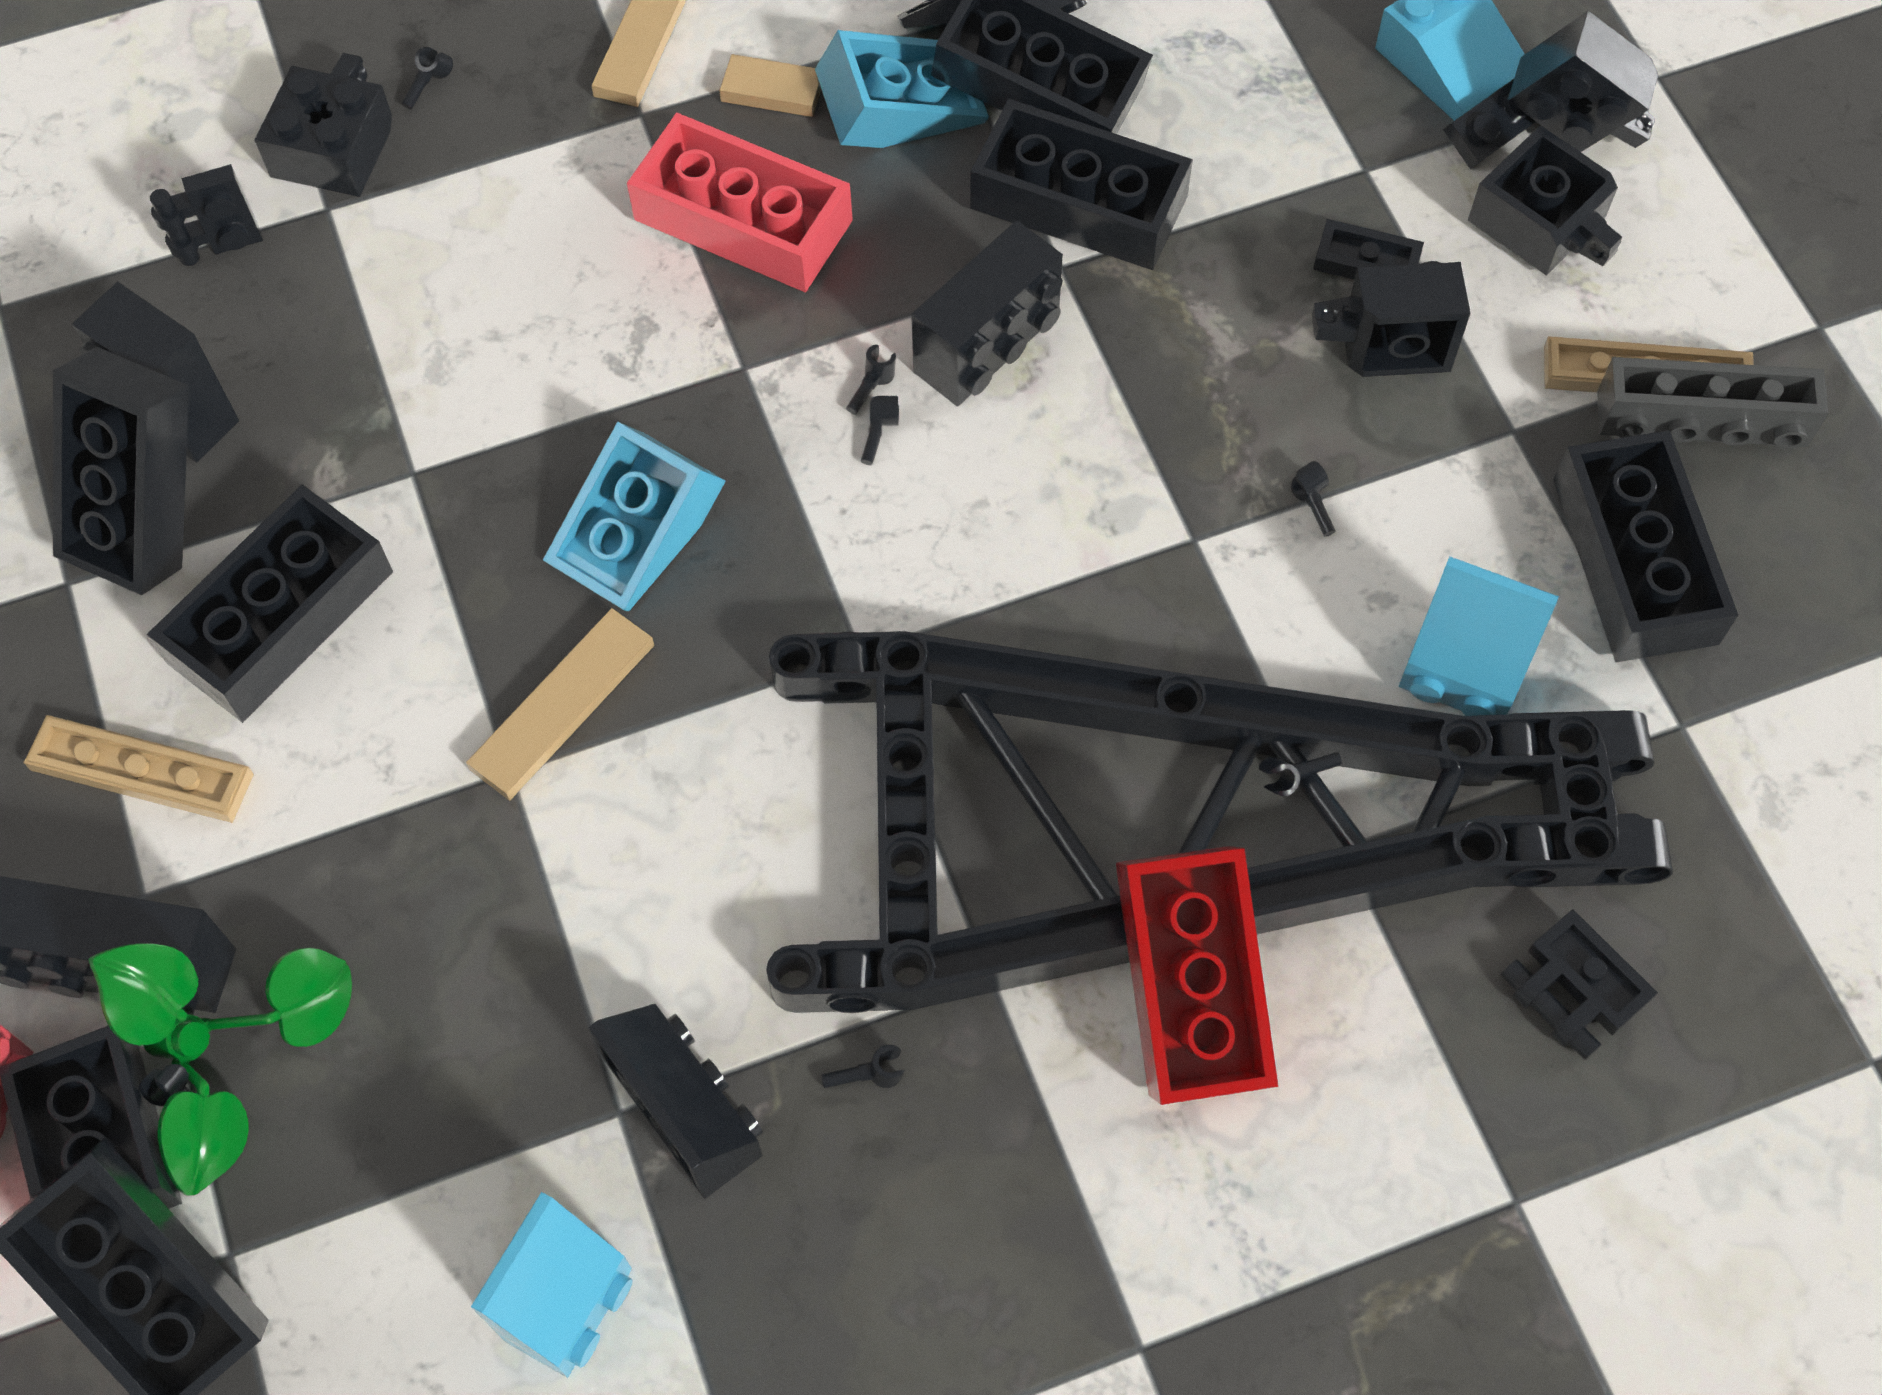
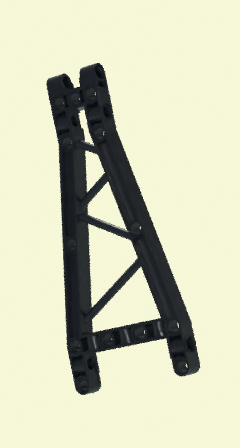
M907 631L792 634L778 639L770 649L769 661L774 688L784 699L794 702L822 701L824 704L876 702L880 940L821 941L819 944L784 946L775 951L768 960L766 968L773 1000L777 1006L788 1012L862 1013L867 1011L915 1010L1130 963L1120 896L1112 888L993 713L1233 750L1179 853L1205 850L1256 754L1275 756L1290 764L1339 752L1342 760L1340 767L1437 781L1411 833L1368 842L1317 773L1300 779V789L1343 847L1247 868L1257 934L1472 887L1641 885L1660 882L1673 874L1665 823L1658 819L1644 818L1637 813L1617 814L1612 782H1615L1622 776L1643 773L1654 766L1647 716L1639 711L1543 712L1462 716ZM899 661H910L916 664L908 670H898L892 667V665ZM798 663L807 666L806 669L797 673L784 671L791 664ZM1172 702H1180L1187 705L1191 710L1185 713H1178L1172 711L1167 705ZM932 704L963 708L1094 901L938 935ZM1560 742H1569L1575 745L1580 753H1571L1565 750ZM1448 745H1460L1470 753V756L1457 755ZM901 759H912L918 762L917 767L908 771L898 770L893 767L894 763ZM1534 780V785H1540L1544 815L1485 816L1440 826L1460 785L1491 786L1493 781ZM1567 792H1575L1582 795L1587 800L1588 805L1574 802ZM1581 843L1591 847L1597 857L1592 858L1581 854L1575 844ZM1469 846L1478 849L1483 854L1485 860H1472L1463 853L1461 847ZM904 861H914L922 867L920 871L909 876L901 875L894 870L896 865ZM908 967L917 968L925 975L920 982L913 985L902 984L896 980L895 976L900 970ZM799 970L809 975L808 980L800 987L788 988L780 984L783 975L789 971Z

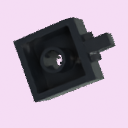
M1587 11L1520 57L1508 101L1580 152L1610 134L1637 148L1650 140L1652 135L1651 130L1655 123V117L1648 110L1650 109L1658 72L1652 58L1590 11Z
M343 53L330 74L291 65L254 139L271 178L352 196H361L390 134L392 114L382 85L366 82L368 75L363 67L364 61L361 56Z
M1541 125L1479 183L1468 217L1469 222L1546 276L1570 252L1579 253L1604 266L1616 254L1622 240V236L1611 228L1604 219L1618 189L1611 172Z
M1428 261L1413 265L1389 266L1387 264H1376L1370 267L1357 268L1349 297L1314 303L1312 323L1315 339L1345 342L1348 366L1362 377L1451 372L1471 314L1461 262L1440 263L1438 261Z

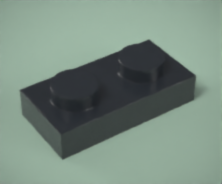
M1514 79L1443 129L1470 169L1536 122L1508 101Z
M1327 219L1313 270L1355 279L1357 268L1370 267L1376 264H1387L1389 266L1419 264L1424 242Z

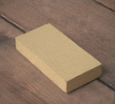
M731 54L719 92L721 102L813 117L821 86L815 68Z

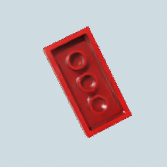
M1226 846L1116 862L1148 1095L1160 1105L1279 1087L1245 848Z

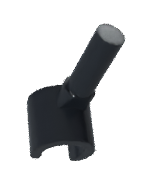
M422 47L416 52L415 64L419 71L401 103L403 106L412 110L426 84L430 82L432 77L442 79L450 74L453 68V60L449 55L443 52L438 53L430 47Z
M872 345L868 348L865 360V376L846 407L848 412L857 415L869 394L877 385H885L893 380L895 376L896 353H893L887 362L879 363L877 362L879 345Z
M875 396L870 401L869 434L861 458V462L865 465H873L882 436V426H899L898 396Z
M1312 461L1297 471L1291 483V490L1296 498L1301 501L1306 500L1308 506L1311 507L1323 536L1326 537L1335 533L1336 530L1322 502L1323 499L1318 492L1328 486L1329 479L1323 467L1318 462Z
M1339 752L1290 764L1277 757H1268L1259 764L1258 768L1266 774H1274L1281 771L1278 781L1267 784L1264 788L1274 794L1288 796L1298 788L1300 779L1341 766L1342 760Z
M884 1045L875 1052L871 1062L821 1074L824 1088H829L856 1081L872 1080L879 1087L891 1088L902 1079L905 1070H897L893 1073L886 1072L880 1067L879 1062L898 1058L901 1049L895 1045Z
M178 1064L167 1065L163 1070L153 1069L139 1084V1091L142 1096L151 1104L159 1107L164 1106L168 1098L174 1093L180 1091L192 1092L185 1086L189 1081L188 1072L183 1066Z

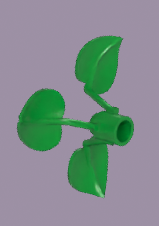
M151 943L127 944L105 950L89 958V964L99 990L102 1012L112 1032L126 1043L138 1046L143 1045L146 1052L154 1057L172 1060L171 1064L183 1066L188 1072L189 1081L196 1088V1093L180 1091L168 1098L161 1111L157 1131L159 1149L166 1171L177 1189L187 1196L200 1193L236 1162L243 1152L249 1133L247 1112L241 1101L230 1092L216 1091L209 1094L208 1082L189 1065L190 1061L198 1058L207 1049L210 1041L209 1032L217 1029L267 1025L279 1021L280 1034L285 1043L290 1046L308 1047L325 1040L337 1029L346 1014L351 999L352 978L346 961L326 951L314 948H299L289 951L273 964L265 985L266 998L274 1009L273 1011L265 1014L216 1019H201L198 1016L187 1014L182 1009L192 1000L197 992L198 976L189 958L173 947Z

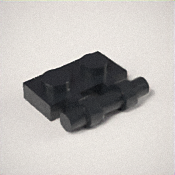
M231 164L181 178L185 192L170 196L167 190L157 189L150 195V202L152 204L151 215L158 228L166 231L165 242L171 254L179 258L185 266H193L199 261L200 255L197 250L199 246L210 243L216 255L263 241L259 225ZM197 216L198 220L184 224L186 218Z
M1574 909L1536 940L1528 950L1543 966L1532 975L1516 959L1501 973V976L1516 990L1513 997L1525 1009L1531 1005L1554 1029L1551 1035L1563 1047L1569 1044L1584 1060L1588 1059L1602 1045L1586 1029L1594 1019L1613 1036L1658 994ZM1556 981L1581 1004L1573 1013H1570L1547 990Z

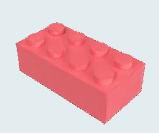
M677 112L627 182L634 220L805 293L853 221L850 183Z

